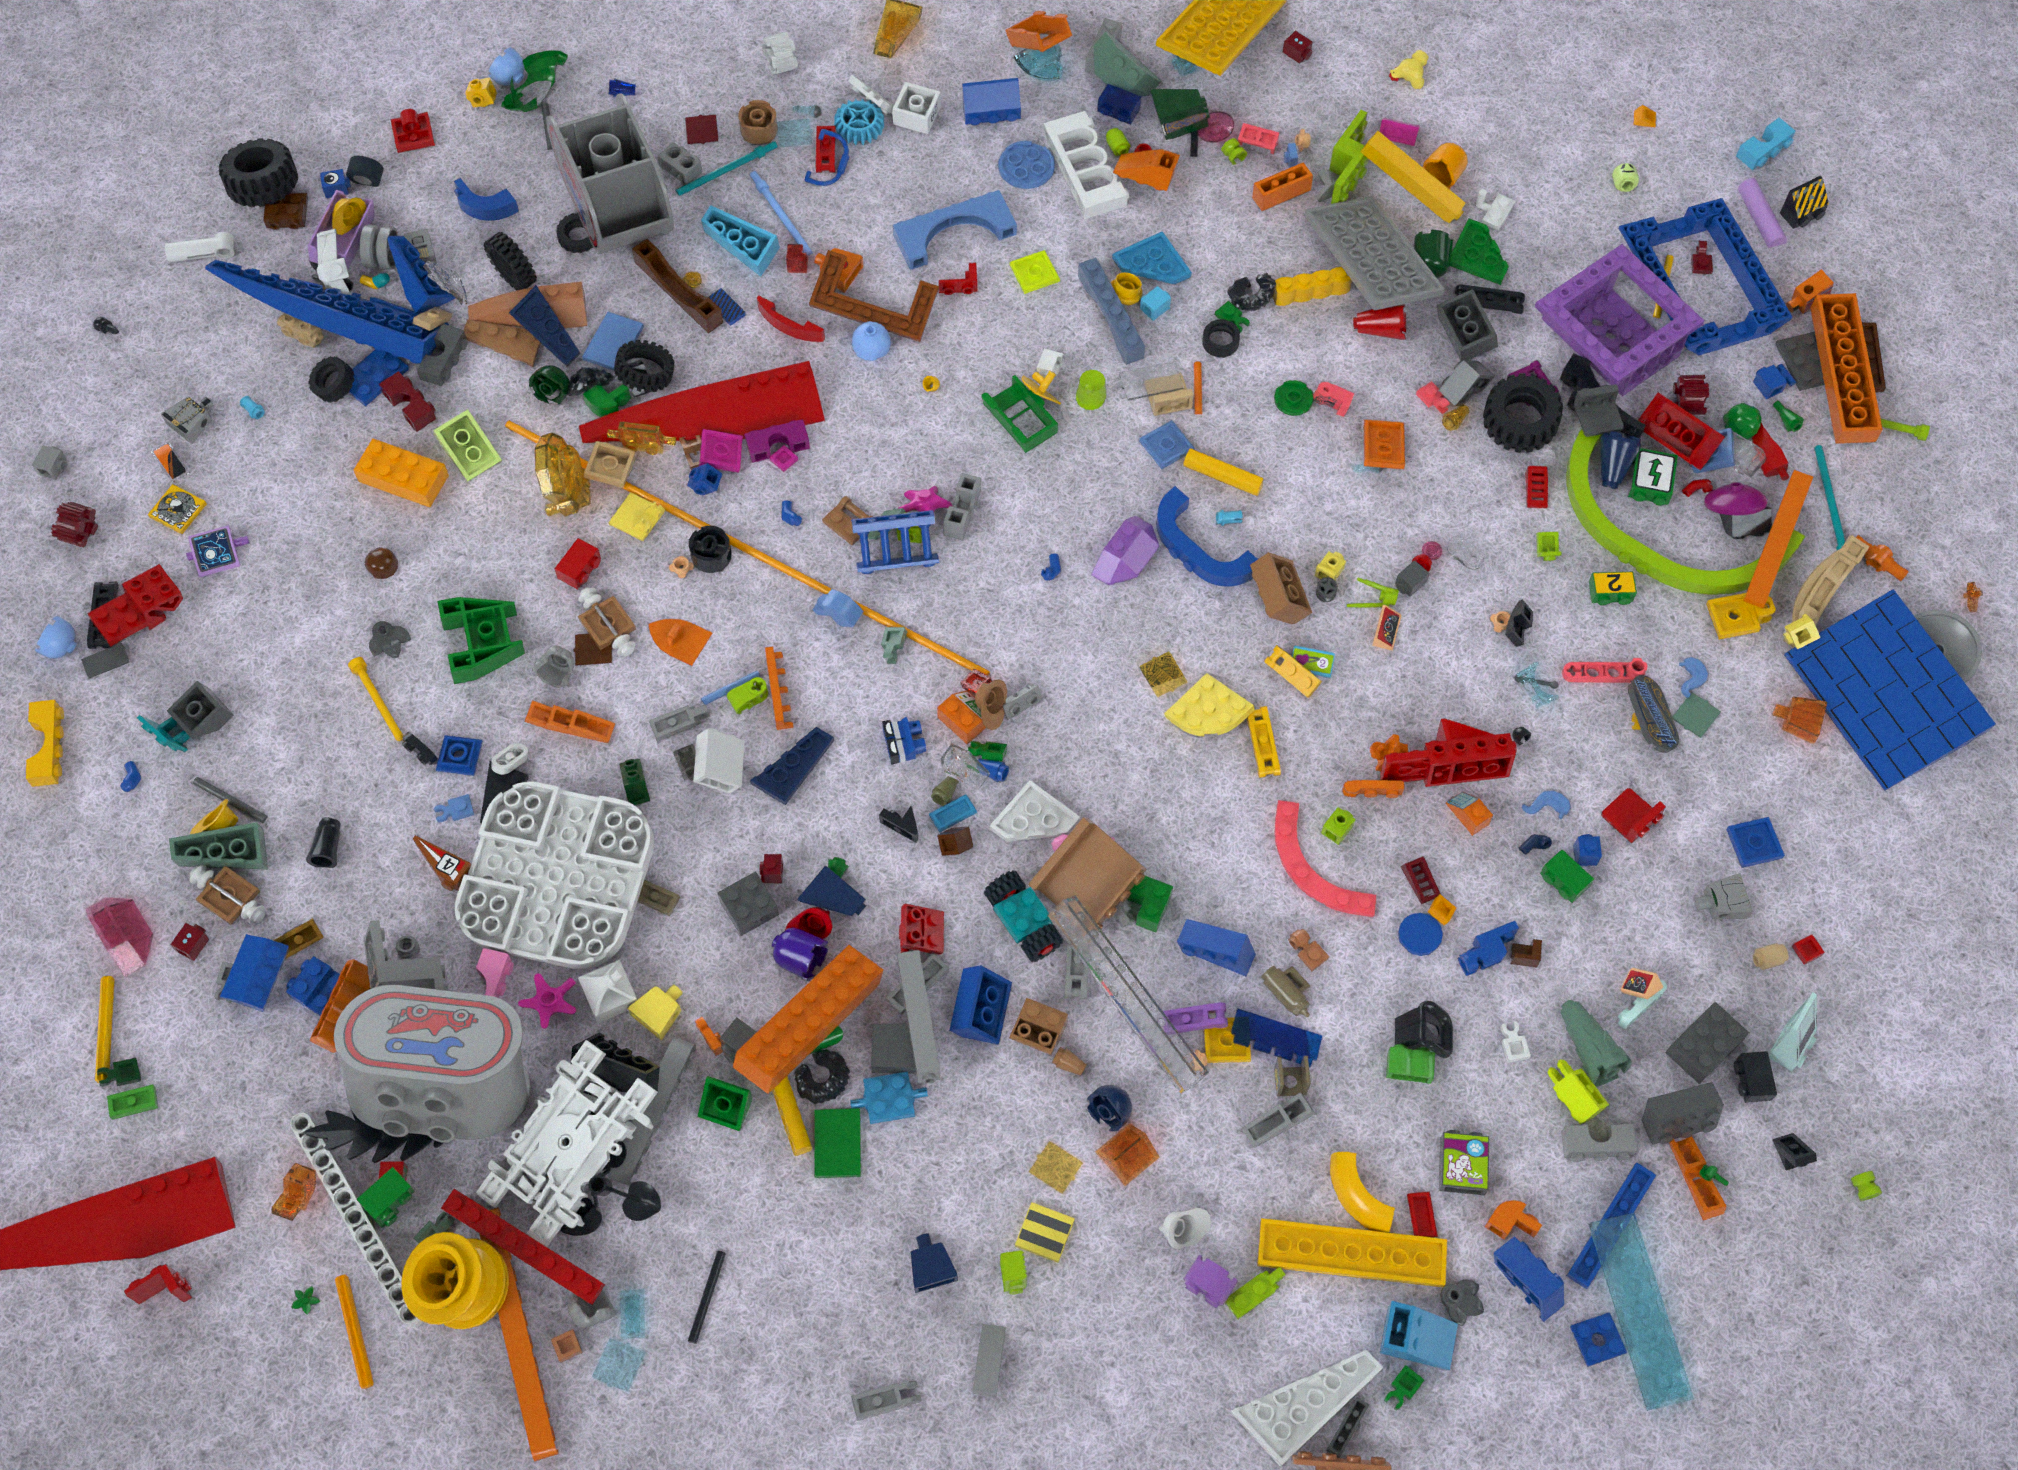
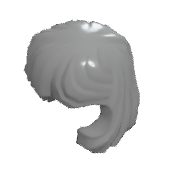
M557 645L552 646L535 662L532 671L546 684L557 688H564L569 684L571 672L574 668V658L569 650Z
M603 1289L593 1305L577 1295H574L568 1303L569 1316L581 1328L594 1326L611 1319L616 1314Z

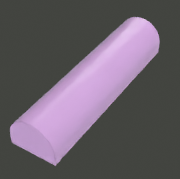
M1750 178L1743 181L1739 185L1738 191L1768 248L1786 244L1787 237L1757 180Z

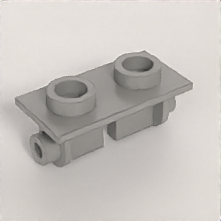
M1028 684L1016 692L1017 697L1011 695L1006 698V703L1002 706L1007 720L1018 716L1022 711L1042 700L1038 685Z

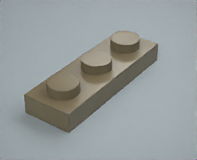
M644 880L637 902L670 916L680 896Z

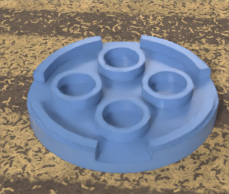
M1019 141L1005 148V151L998 160V169L1001 177L1008 184L1017 188L1032 189L1045 184L1052 177L1055 161L1048 148L1034 144L1032 141Z

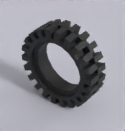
M498 232L484 242V250L487 253V257L491 259L490 263L495 266L494 269L500 273V277L504 278L516 291L527 289L537 281L536 272L532 269V264L528 262V257L524 256L523 250L519 249L516 242L513 243V239L511 237L508 238L507 234Z

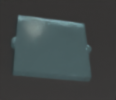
M809 119L777 122L778 133L776 136L779 137L780 147L812 144L811 133H813V130L810 128Z
M610 1338L592 1378L606 1383L608 1387L614 1386L628 1392L645 1352L630 1347L629 1343L623 1344Z

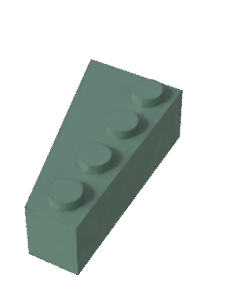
M258 822L169 838L171 860L178 866L196 867L205 865L206 868H223L226 866L231 869L268 870L264 829Z

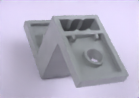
M379 920L370 921L364 937L370 989L383 985H402L448 991V986L444 985L443 978H445V966L441 965L440 957L388 961V951L386 948L383 949V942L385 941L384 928H380Z

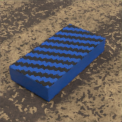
M722 288L708 296L721 308L722 317L730 326L746 316L745 311Z

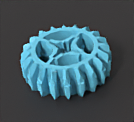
M856 98L854 102L848 100L847 105L842 103L841 108H837L834 116V126L837 134L847 139L848 144L853 140L855 146L858 141H861L862 145H864L866 140L871 144L872 138L877 140L878 135H881L884 129L885 120L882 110L878 108L877 104H872L871 100L867 102L864 99L857 101Z

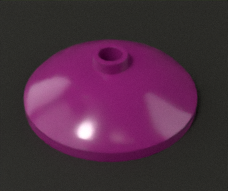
M1733 482L1710 491L1704 498L1706 508L1725 515L1754 514L1764 510L1768 503L1767 497L1761 491L1740 482Z

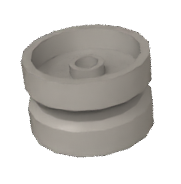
M367 224L364 226L360 237V258L364 267L376 268L379 265L382 269L392 270L395 268V262L387 240L389 236H398L397 229L394 226H383L381 229L377 225Z

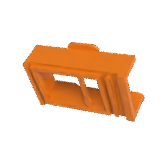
M1035 11L1032 16L1005 31L1012 47L1043 52L1073 36L1066 19L1068 15L1057 14L1055 16L1045 15V11ZM1042 33V34H1049V35H1048L1047 37L1041 39L1039 34Z

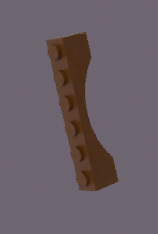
M645 239L632 248L635 264L708 334L723 324L721 308L709 297L699 294L686 284L652 242Z

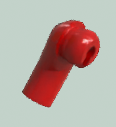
M1709 479L1693 480L1682 489V493L1687 497H1690L1698 489L1708 493L1713 490V485Z

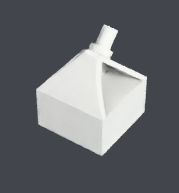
M620 960L578 977L580 986L597 1024L627 1012V1008L637 1001Z

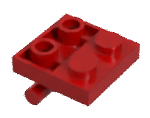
M903 904L901 906V924L899 925L901 953L909 952V949L930 954L944 953V911Z

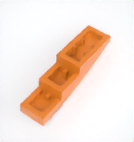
M533 700L524 721L548 730L609 743L615 723L577 709L573 712L553 705L552 708Z

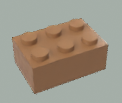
M1268 552L1250 564L1253 572L1252 577L1257 583L1258 593L1263 599L1266 607L1265 612L1269 618L1289 624H1296L1312 613L1293 560Z

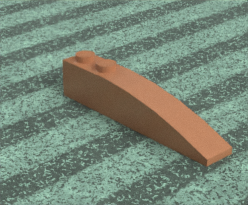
M582 281L538 287L564 329L587 326L586 301ZM532 288L505 293L469 305V320L511 327H523L509 312Z

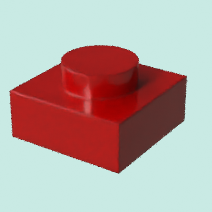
M1813 934L1792 945V948L1804 965L1825 953Z

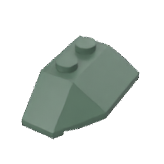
M1107 31L1094 44L1095 75L1122 99L1149 96L1151 94L1150 90L1156 89L1162 82Z

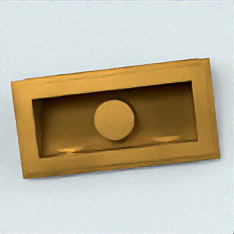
M312 917L276 937L273 941L289 946V951L285 958L287 959L324 937Z

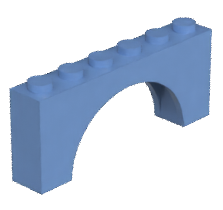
M1000 190L988 192L985 195L970 198L967 201L952 204L951 206L894 224L893 236L909 269L912 270L927 265L928 254L926 249L931 239L940 231L954 225L973 224L982 226L995 234L998 240L1017 235V224Z

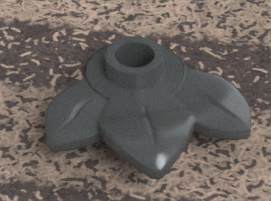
M379 621L372 628L373 637L369 642V649L374 657L384 652L390 657L398 658L401 651V643L410 641L411 637L405 628L392 626L386 621ZM385 628L387 631L386 633L381 634L379 633V629Z
M1465 1279L1459 1281L1456 1285L1448 1284L1441 1290L1440 1299L1448 1307L1449 1317L1453 1322L1461 1326L1465 1324L1467 1315L1477 1316L1484 1312L1483 1304L1476 1296L1479 1285L1476 1282ZM1451 1292L1455 1294V1300L1451 1298Z

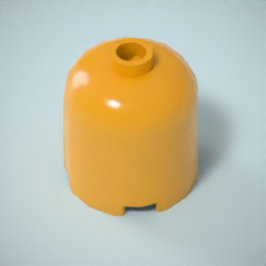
M1444 143L1424 161L1422 167L1450 189L1466 170L1468 158L1461 146L1455 143Z

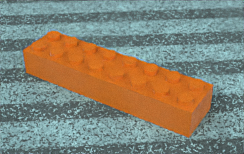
M1856 293L1816 295L1810 309L1835 444L1876 442L1883 429Z
M848 945L736 1051L733 1068L769 1094L878 987L884 969L851 945Z

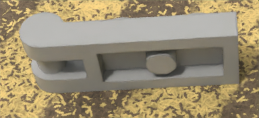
M1068 937L1064 998L1071 999V996L1080 997V999H1087L1090 938ZM1072 982L1081 983V988H1073Z

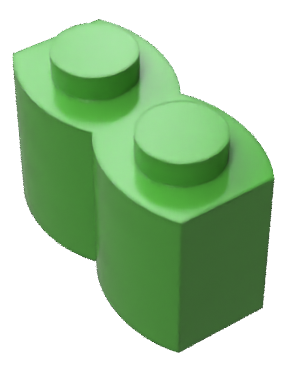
M1401 1044L1390 1047L1387 1054L1386 1078L1431 1084L1434 1079L1435 1053L1424 1047L1416 1048V1050L1408 1049L1407 1046Z

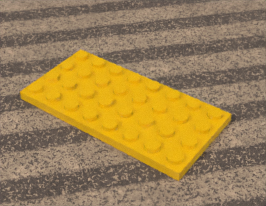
M1193 0L1156 41V46L1221 76L1287 0Z

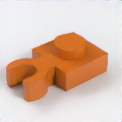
M703 1017L695 1020L696 1027L703 1035L714 1055L721 1054L723 1050L719 1033H713Z

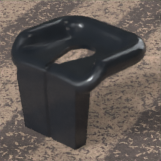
M1424 1001L1417 1008L1395 1018L1394 1045L1411 1046L1420 1044L1430 1049L1439 1057L1448 1058L1453 1052L1452 1020L1449 1014L1435 1002ZM1427 1023L1437 1028L1438 1037L1426 1026Z

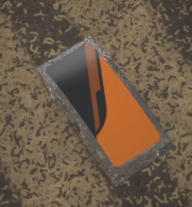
M169 442L151 451L171 483L190 474Z

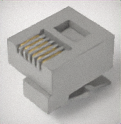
M428 229L403 234L420 253L419 257L426 264H437Z

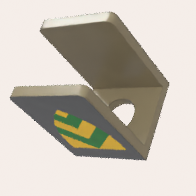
M1308 1056L1303 1057L1300 1067L1282 1068V1059L1277 1057L1274 1066L1277 1097L1295 1096L1300 1092L1303 1095H1307L1311 1084ZM1288 1075L1294 1076L1297 1080V1084L1293 1088H1288L1284 1085V1078Z

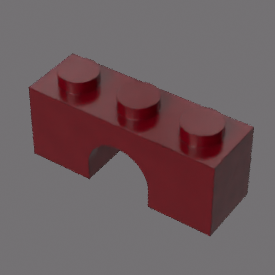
M398 371L379 384L382 394L393 406L405 401L410 402L408 406L402 409L405 420L416 432L436 420L434 414L436 409L430 401L426 402L424 400L425 398L418 388L415 390L412 387L413 384L407 376L403 377Z

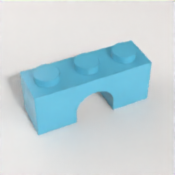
M1779 117L1766 126L1762 136L1766 142H1761L1753 136L1740 145L1736 157L1752 170L1756 167L1761 168L1765 165L1768 158H1775L1783 147L1787 149L1793 143V136L1796 131Z

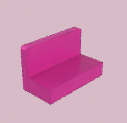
M1383 118L1379 132L1390 141L1415 146L1420 126Z

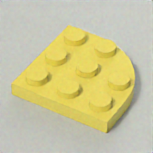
M1206 673L1164 715L1183 731L1204 737L1205 734L1217 733V735H1221L1233 730L1254 711V705Z

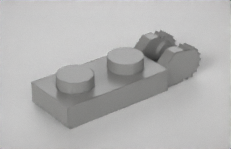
M914 1380L902 1384L895 1383L852 1395L851 1398L857 1421L903 1409L904 1406L921 1402L920 1395H913L901 1399L900 1392L913 1390L918 1387L917 1381Z

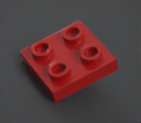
M405 109L400 113V118L390 119L398 153L435 146L428 112L417 114L414 109Z

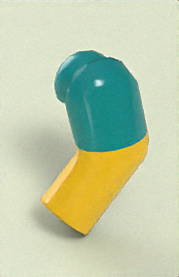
M380 273L372 278L362 275L360 278L361 284L372 289H379L390 281V276L387 273Z

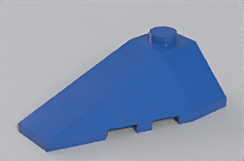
M389 236L387 238L405 296L415 313H424L434 307L438 308L456 298L448 282L443 277L439 278L432 271L434 267L430 263L426 264L419 257L420 253L404 236Z

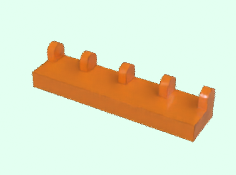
M773 646L765 647L777 730L793 728V722H784L783 712L791 711V706H782L780 696L781 693L788 692V687H779L777 676L786 674L785 669H776L775 659L783 658V653L774 652Z

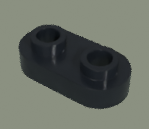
M408 731L402 737L404 741L402 743L403 747L410 753L412 751L418 754L416 757L422 764L426 765L428 763L432 765L438 760L436 755L411 732Z

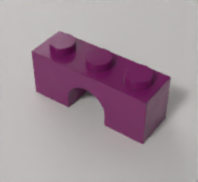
M803 419L790 421L778 426L773 425L762 430H753L745 434L746 445L752 463L770 459V448L775 443H785L793 453L810 449L809 437Z

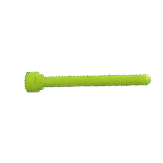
M1881 419V424L1884 428L1914 434V437L1922 441H1926L1928 437L1929 425L1921 424L1915 427Z

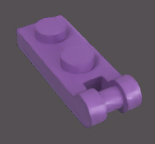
M1218 1002L1163 1011L1165 1033L1169 1035L1209 1028H1225L1228 1026V1020L1225 1018L1224 1013L1226 1012V1004ZM1209 1013H1216V1018L1210 1019Z

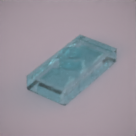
M644 1289L620 1291L621 1339L645 1338Z

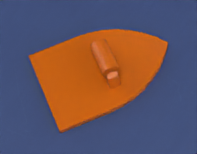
M663 619L648 624L653 641L663 652L691 666L713 634L693 623L680 619Z

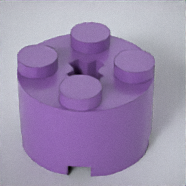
M1198 1255L1184 1277L1185 1288L1195 1295H1198L1199 1292L1205 1295V1301L1216 1309L1219 1305H1224L1237 1285L1238 1280L1234 1277L1231 1281L1227 1277L1228 1271L1208 1258L1203 1261L1202 1255Z

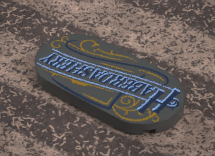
M1645 675L1636 676L1630 681L1631 684L1628 685V694L1642 734L1649 744L1652 743L1656 746L1655 750L1668 753L1678 746L1679 735L1664 693L1660 686L1650 677Z

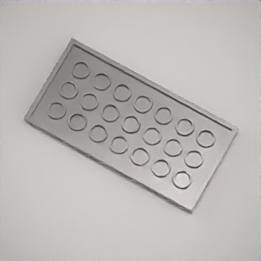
M1374 196L1305 209L1304 216L1373 310L1444 295L1445 288Z

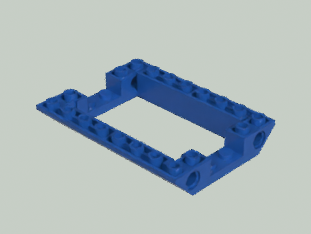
M1723 198L1690 206L1687 208L1684 217L1658 224L1654 217L1619 226L1618 229L1632 253L1678 296L1679 294L1652 247L1708 230L1754 308L1753 311H1749L1745 321L1718 328L1715 322L1699 327L1688 335L1684 344L1689 351L1697 355H1703L1766 336L1792 319L1793 316ZM1667 313L1669 319H1670L1671 321L1674 320V319Z

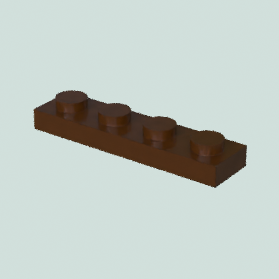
M1862 322L1875 392H1884L1886 384L1877 324L1874 322Z

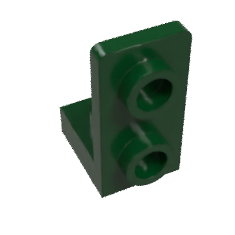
M629 759L620 763L628 802L633 805L649 802L650 797L641 760Z

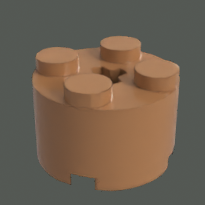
M753 100L744 107L743 105L740 108L738 118L743 139L752 144L770 143L778 132L776 111L770 106V103L763 100Z

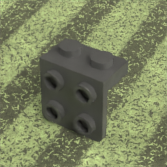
M1617 384L1602 385L1601 387L1591 389L1584 388L1577 392L1573 405L1586 437L1623 430L1624 425L1615 403L1619 392Z

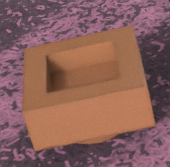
M573 1329L551 1339L560 1363L583 1353Z

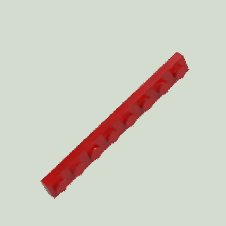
M456 1189L452 1190L441 1207L448 1214L591 1305L594 1304L606 1285Z

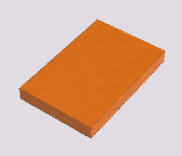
M1364 419V466L1404 469V422Z

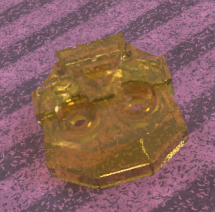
M555 433L542 435L536 444L535 473L542 496L552 502L545 504V507H548L545 508L546 514L552 516L561 513L566 517L578 513L580 508L591 504L590 479L584 478L585 469L581 466L578 451L572 445H567L564 438Z

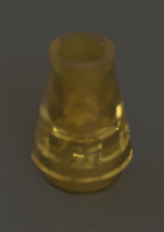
M1462 404L1445 413L1442 419L1443 426L1449 431L1457 430L1465 417L1470 413L1469 408Z

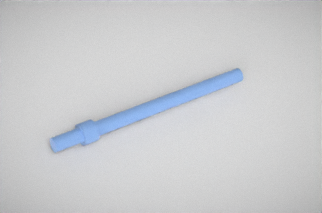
M756 171L751 172L750 177L755 182L757 190L767 199L806 257L813 254L770 192L766 181L762 180Z

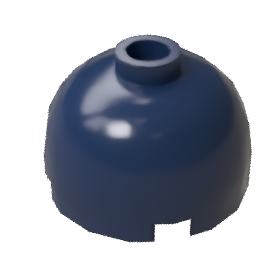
M1100 1086L1087 1097V1101L1089 1100L1090 1103L1087 1109L1091 1117L1099 1124L1101 1118L1111 1127L1109 1131H1118L1131 1117L1133 1108L1128 1093L1118 1086Z

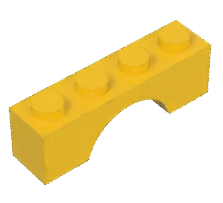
M55 699L29 702L28 722L35 730L43 732L45 736L44 744L40 751L31 758L26 759V780L32 787L58 784V778L62 776L59 758L63 757L60 739L64 737V731L60 725L61 720L64 719V710Z

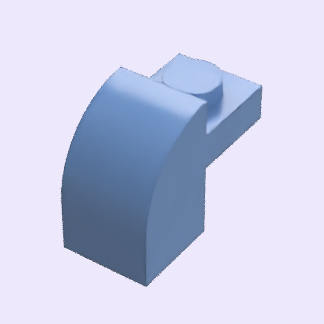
M833 589L828 594L820 596L812 609L818 615L831 616L842 627H854L864 612L849 596Z

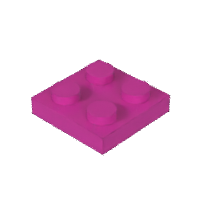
M703 429L699 466L708 463L715 469L739 473L743 436Z

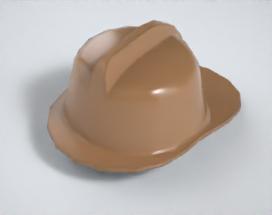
M1000 679L988 684L982 683L975 695V703L981 711L983 724L989 730H996L1004 719L1005 712L1002 705L1006 703L1007 686Z

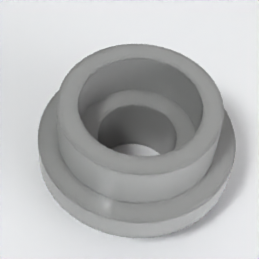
M403 936L396 943L397 953L405 958L415 955L419 948L417 940L412 936ZM406 944H411L410 949L404 950Z

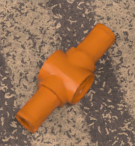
M1857 535V539L1870 546L1864 554L1867 566L1874 567L1877 572L1887 571L1900 582L1905 578L1909 571L1894 561L1893 552L1889 547L1885 545H1872L1860 535Z

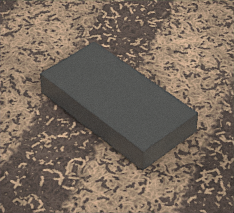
M122 643L81 659L89 679L130 663Z

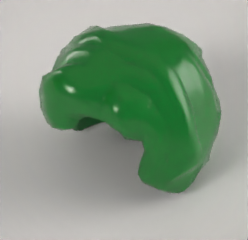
M1745 403L1737 404L1724 414L1725 429L1731 428L1733 436L1738 440L1748 441L1757 434L1762 421L1760 411L1754 406Z

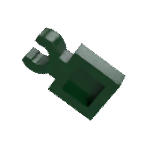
M136 1058L113 1062V1069L106 1067L97 1069V1075H107V1079L99 1081L101 1087L108 1086L115 1080L117 1086L141 1081Z

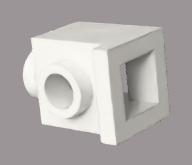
M1044 348L1037 365V372L1045 378L1049 370H1051L1057 376L1063 364V354Z

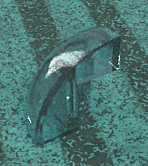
M1059 43L1043 52L1025 48L1013 56L1019 67L1033 78L1043 81H1054L1061 79L1063 75V66L1060 62L1062 53Z

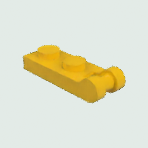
M1276 645L1273 649L1274 652L1270 657L1267 656L1264 662L1309 698L1322 681L1283 648ZM1280 656L1285 659L1281 665L1277 663Z

